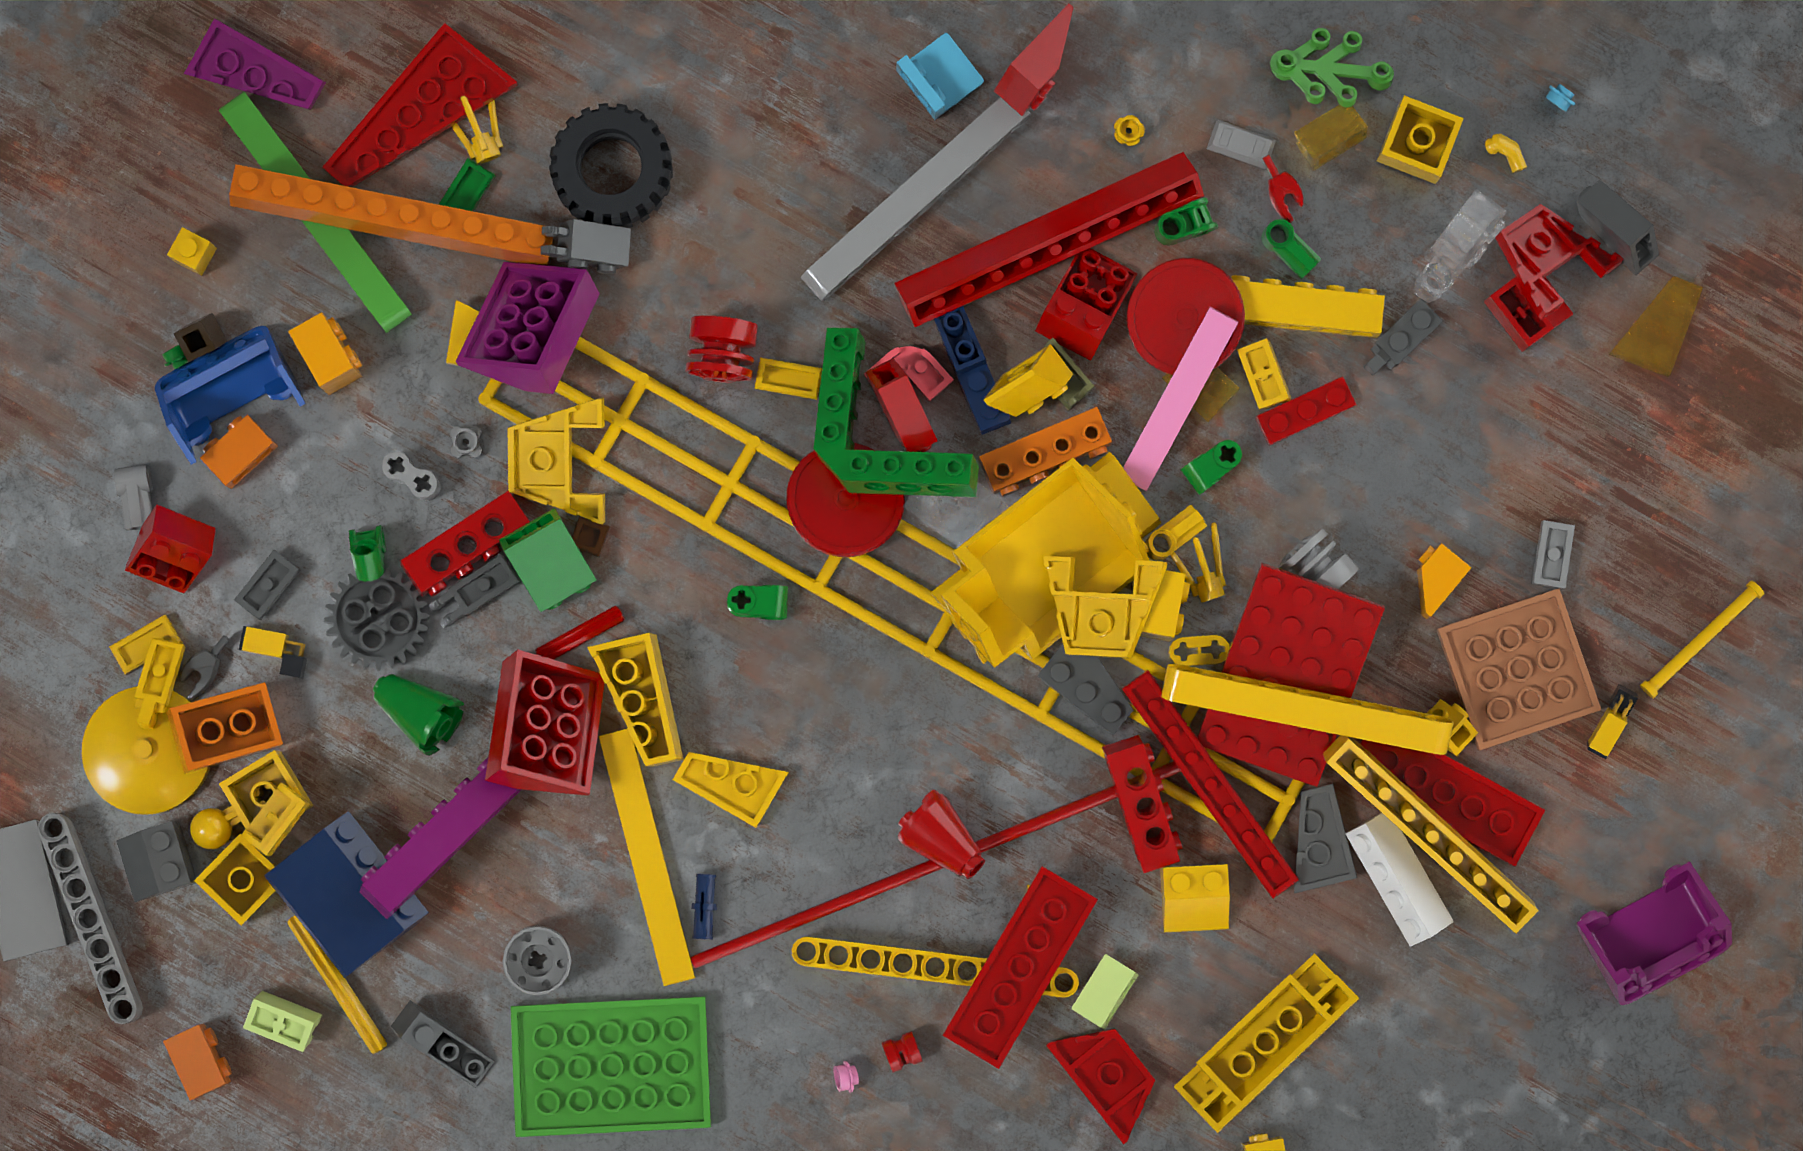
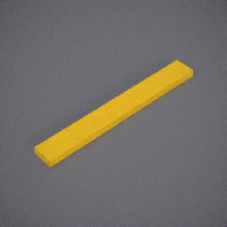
M627 729L601 735L599 740L663 985L668 986L696 978L635 744Z

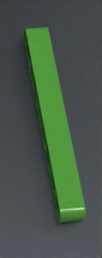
M244 91L219 109V112L263 170L310 179ZM301 220L386 333L412 315L349 229Z

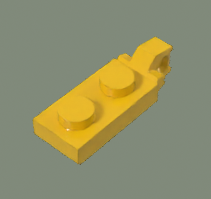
M152 638L134 695L136 699L135 708L140 709L137 718L139 727L153 730L158 713L164 714L166 707L168 708L186 647L184 644Z

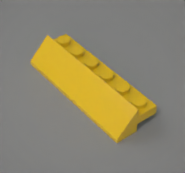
M1314 953L1292 975L1289 974L1201 1057L1196 1062L1197 1065L1174 1088L1219 1133L1359 1000V997Z

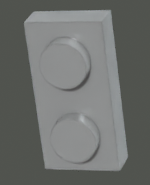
M1541 521L1532 577L1533 585L1557 589L1566 588L1575 525Z

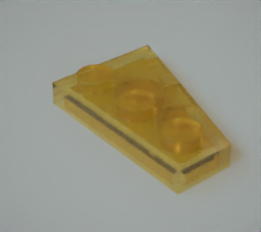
M1675 276L1671 277L1617 345L1609 352V355L1669 377L1703 287Z

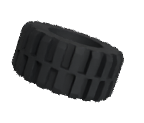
M608 103L598 104L599 108L595 110H590L587 107L581 110V116L576 119L572 116L566 121L567 127L564 131H558L555 136L556 144L551 147L549 155L551 165H549V170L557 195L564 207H567L578 220L582 219L588 222L623 226L625 228L633 227L632 223L639 220L643 223L650 218L649 214L653 210H659L663 205L662 199L664 196H668L671 188L670 180L673 178L672 157L665 136L660 132L658 125L652 119L648 120L644 113L638 109L632 111L628 109L627 105L618 103L616 107H609ZM606 140H622L631 144L641 159V173L636 183L628 190L615 195H604L593 191L586 184L582 176L581 168L584 156L593 146Z

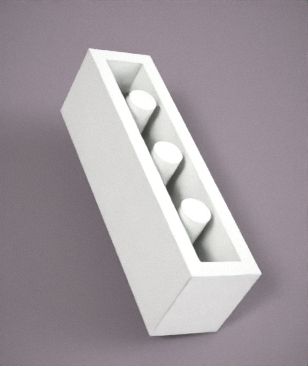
M1383 813L1366 820L1345 833L1410 947L1431 938L1454 922L1402 830Z

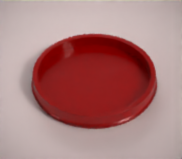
M1179 258L1161 263L1150 270L1139 281L1130 297L1127 310V326L1135 349L1151 366L1164 373L1173 375L1206 313L1212 307L1238 321L1234 332L1214 368L1218 367L1233 353L1244 330L1245 310L1240 291L1233 280L1222 269L1207 261L1195 258Z
M854 443V450L875 451L865 445ZM815 450L807 454L797 464L787 487V508L795 530L811 547L831 556L856 557L876 550L894 534L904 512V495L849 493L835 475L822 463Z

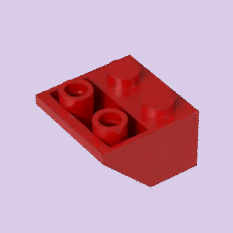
M1514 277L1484 301L1521 352L1525 351L1573 315L1567 304L1563 302L1557 310L1540 320L1517 277ZM1545 277L1544 279H1545V280L1548 282V284L1554 289V287L1551 285V283H1550V282L1547 280V278Z
M156 504L141 527L127 561L125 571L184 594L212 556L216 528Z

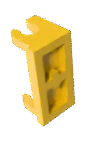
M1266 338L1237 349L1259 410L1269 409L1273 405L1292 400L1269 339Z
M281 782L241 835L264 855L272 856L311 803Z

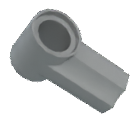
M148 464L114 470L115 487L122 502L125 530H141L143 523L152 512L150 493L153 491V483Z

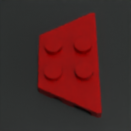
M1115 1028L1048 1042L1046 1044L1047 1048L1124 1145L1128 1141L1135 1122L1144 1107L1147 1096L1150 1094L1156 1081Z

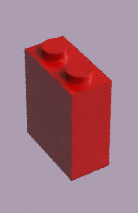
M894 358L865 372L897 440L906 452H926L932 447V444L938 442L907 374Z

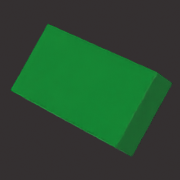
M467 158L438 205L474 212L495 179V174Z

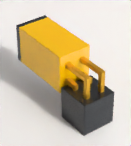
M243 626L238 650L281 658L282 663L279 674L300 679L304 677L307 658L303 657L306 644L288 641L289 635ZM287 644L300 646L299 656L293 655V652L286 651Z
M1618 684L1608 701L1609 707L1587 742V750L1607 759L1628 723L1626 716L1629 715L1638 700L1637 693Z

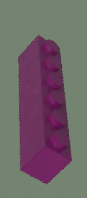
M488 757L478 766L477 770L480 773L473 780L467 777L455 788L454 792L457 795L451 801L447 802L444 799L432 810L431 814L434 817L426 824L422 821L419 822L408 833V836L411 838L402 847L396 844L385 855L386 863L379 869L373 866L361 878L363 884L360 893L386 919L393 915L522 790L485 781Z

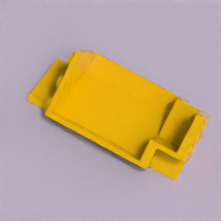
M1108 452L1091 467L1087 464L1081 466L1074 458H1071L955 549L953 554L960 569L930 593L951 615L950 620L964 639H968L974 646L976 655L983 664L989 661L995 668L1019 648L1033 660L1061 638L1056 616L1058 614L1054 595H1051L1049 587L1051 582L1048 570L1044 566L1043 557L1075 558L1073 591L1118 593L1134 580L1135 560L1150 561L1147 555L1150 550L1142 538L1158 527L1161 521L1111 452Z

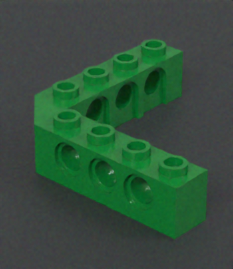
M827 328L813 448L822 463L835 475L849 493L976 497L979 466L973 454L854 450L855 444L852 441L854 420L858 418V413L855 410L857 390H861L859 371L860 362L864 360L866 342L858 328Z

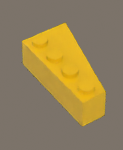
M645 633L587 647L600 670L599 673L614 699L618 712L621 713L628 727L627 730L645 766L655 767L684 760L657 634Z

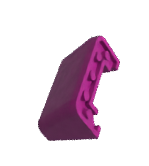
M1690 861L1682 866L1677 864L1669 868L1664 874L1665 878L1662 881L1661 888L1608 917L1605 912L1592 910L1584 914L1580 921L1577 922V929L1620 1005L1630 1004L1724 953L1732 944V923Z

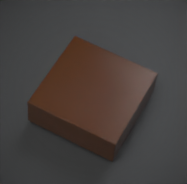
M579 516L572 537L580 551L600 557L610 526L597 524Z

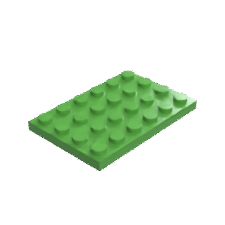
M706 996L510 1006L516 1137L711 1128Z

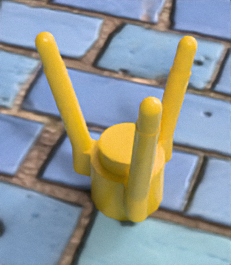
M462 96L461 101L475 134L471 138L473 144H471L457 123L451 127L467 149L470 159H476L477 164H483L500 157L499 149L504 146L499 136L495 100L488 104L492 137H490L489 132H481L467 97Z
M1215 522L1211 523L1216 575L1214 571H1209L1198 537L1193 538L1195 551L1203 575L1196 577L1198 584L1195 583L1175 552L1171 554V558L1179 571L1186 574L1185 580L1190 583L1193 597L1199 595L1201 603L1225 595L1223 587L1227 586L1223 576L1219 534Z

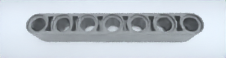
M57 813L47 814L39 821L38 833L110 1019L115 1023L126 1024L135 1022L142 1015V1001L74 824L66 815ZM55 819H58L63 826L61 834L57 837L52 836L49 830L51 822ZM66 849L71 850L74 854V862L69 867H65L61 862V854ZM78 879H81L86 886L85 893L81 897L75 896L72 891V886ZM89 909H92L97 914V922L93 927H88L84 922V914ZM101 939L105 940L109 945L108 954L103 958L98 956L95 950L97 942ZM111 970H116L121 978L119 985L115 988L111 987L107 982V975ZM123 1000H127L132 1005V1013L128 1018L122 1017L118 1010L119 1004Z

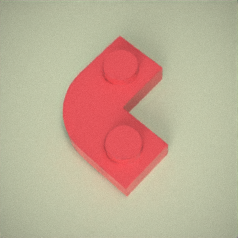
M912 346L894 348L870 368L872 369L894 358L907 374L910 381L929 402L954 382V379L927 350Z

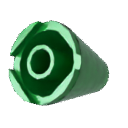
M389 674L386 677L382 676L373 687L374 701L425 755L430 756L438 752L440 749L436 745L441 740L448 742L462 720L464 711L459 709V707L464 706V702L456 697L394 674Z

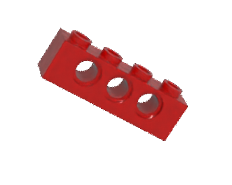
M508 490L400 560L401 567L422 597L428 593L433 597L447 587L445 582L454 576L461 579L474 570L472 565L483 558L486 562L501 552L499 539L530 521ZM490 522H498L502 525L503 531L498 536H490L485 531L486 525ZM470 539L475 542L477 547L474 552L464 554L458 549V544L462 540ZM436 557H444L450 564L446 570L438 572L431 567V562Z
M1136 735L1103 746L1102 750L1139 866L1143 873L1180 862L1178 850L1183 849L1177 831L1171 832L1168 821L1173 820V815L1168 802L1162 803L1159 792L1164 791V787L1159 773L1152 772L1150 762L1155 761L1149 742L1144 744L1140 736ZM1134 768L1142 769V774L1137 779L1127 778L1130 770ZM1145 797L1152 799L1151 804L1147 808H1137V803L1140 799ZM1150 828H1161L1158 836L1154 838L1146 837V833Z

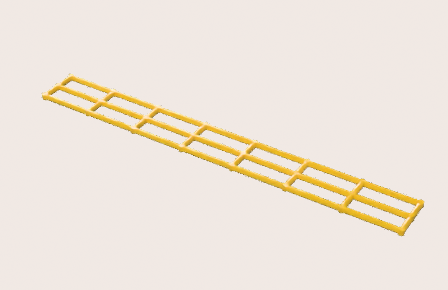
M579 337L575 346L577 350L635 383L618 412L604 405V419L611 424L595 452L591 453L572 442V456L1105 759L1102 747L1106 746L1104 743L1049 713L1060 695L1051 687L1048 688L1039 706L938 650L952 625V621L950 620L951 615L935 600L930 593V589L868 554L847 557L944 612L926 643L827 587L829 580L843 557L829 555L816 579H813L716 524L715 522L732 493H735L793 526L787 508L739 481L756 451L791 471H794L800 461L584 338ZM490 378L483 392L478 397L479 403L514 424L532 420L530 417L494 398L502 382ZM561 380L555 389V392L578 405L594 400ZM645 389L650 390L745 444L728 475L628 419ZM622 430L721 486L705 516L700 515L605 461L606 456ZM901 519L896 529L898 532L958 565L953 554L954 548ZM1021 648L1015 651L1016 654L1041 668H1044L1051 659L1041 653L1032 660ZM1134 651L1132 658H1122L1144 671L1149 670L1152 676L1164 682L1167 669L1136 651ZM1129 703L1133 711L1128 717L1149 728L1136 708ZM1186 705L1181 716L1188 726H1190L1200 707ZM1164 747L1152 765V770L1168 764L1171 760ZM1205 748L1219 769L1279 802L1264 829L1266 835L1273 842L1305 783L1292 779L1289 787L1284 791L1219 753ZM1134 768L1129 773L1138 776L1142 774V769ZM1167 779L1161 780L1164 787L1162 792L1217 822L1199 797Z

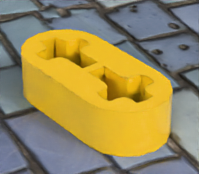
M1218 635L1181 637L1171 643L1168 649V656L1173 664L1185 666L1216 665L1226 660L1230 647L1227 640ZM1212 641H1217V645L1223 647L1224 652L1218 654V659H1213L1211 653L1201 654V648H1208L1212 645ZM1180 643H1185L1187 649L1196 648L1197 654H1190L1186 656V661H1181V657L1175 655L1174 650L1180 647Z

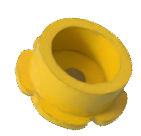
M1134 115L1121 117L1114 124V137L1120 144L1125 143L1127 146H1134L1144 136V125ZM1127 128L1132 130L1130 134L1126 132Z

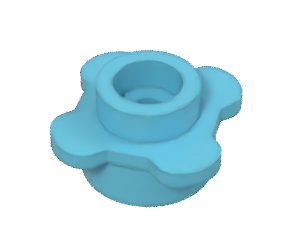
M1560 83L1556 88L1551 85L1549 86L1551 90L1546 95V98L1566 112L1571 104L1573 106L1576 104L1571 100L1575 94Z

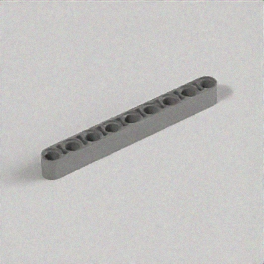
M1000 97L803 273L801 279L822 302L825 301L1023 125L1031 116V113L1027 111L1021 116Z

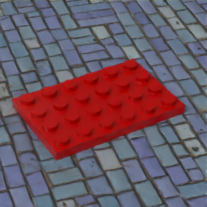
M1261 562L1221 673L1351 698L1385 606ZM1207 709L1197 739L1205 748L1318 787L1326 766L1323 753L1335 741L1337 734Z

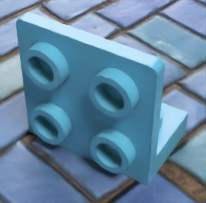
M944 33L911 59L906 55L896 62V71L934 120L984 83L982 76L948 33Z

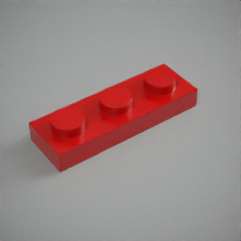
M1342 376L1259 414L1255 418L1270 446L1351 409L1357 404Z

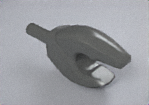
M223 635L211 652L203 649L194 654L185 664L181 674V682H185L196 670L201 674L200 681L195 684L194 689L188 695L190 700L203 694L215 681L221 663L217 656L230 641L227 636Z

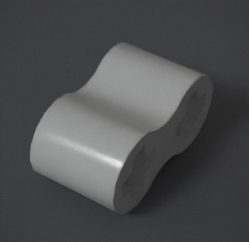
M391 452L384 457L382 470L391 481L408 485L413 495L423 501L433 500L439 495L441 484L431 471L416 468L413 462L401 452ZM394 462L398 464L402 462L405 470L402 473L397 471L394 474L395 470L391 466ZM429 479L428 483L432 486L429 491L423 489L420 492L421 487L418 485V482Z

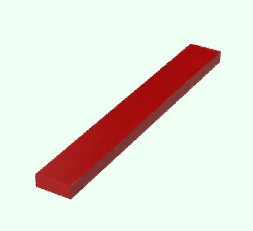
M1146 670L1121 688L1271 898L1274 899L1299 881L1172 702L1161 697L1162 688L1149 670Z

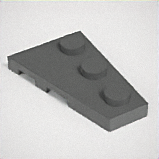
M1333 784L1301 792L1296 876L1299 881L1295 883L1294 894L1357 878Z

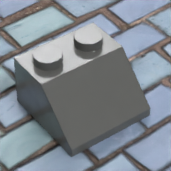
M169 821L116 841L134 902L196 884L194 881L196 876L179 821Z

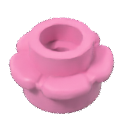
M843 1061L842 1065L834 1066V1080L838 1091L848 1090L849 1093L853 1092L854 1085L859 1084L856 1067L854 1065L850 1066L847 1061Z

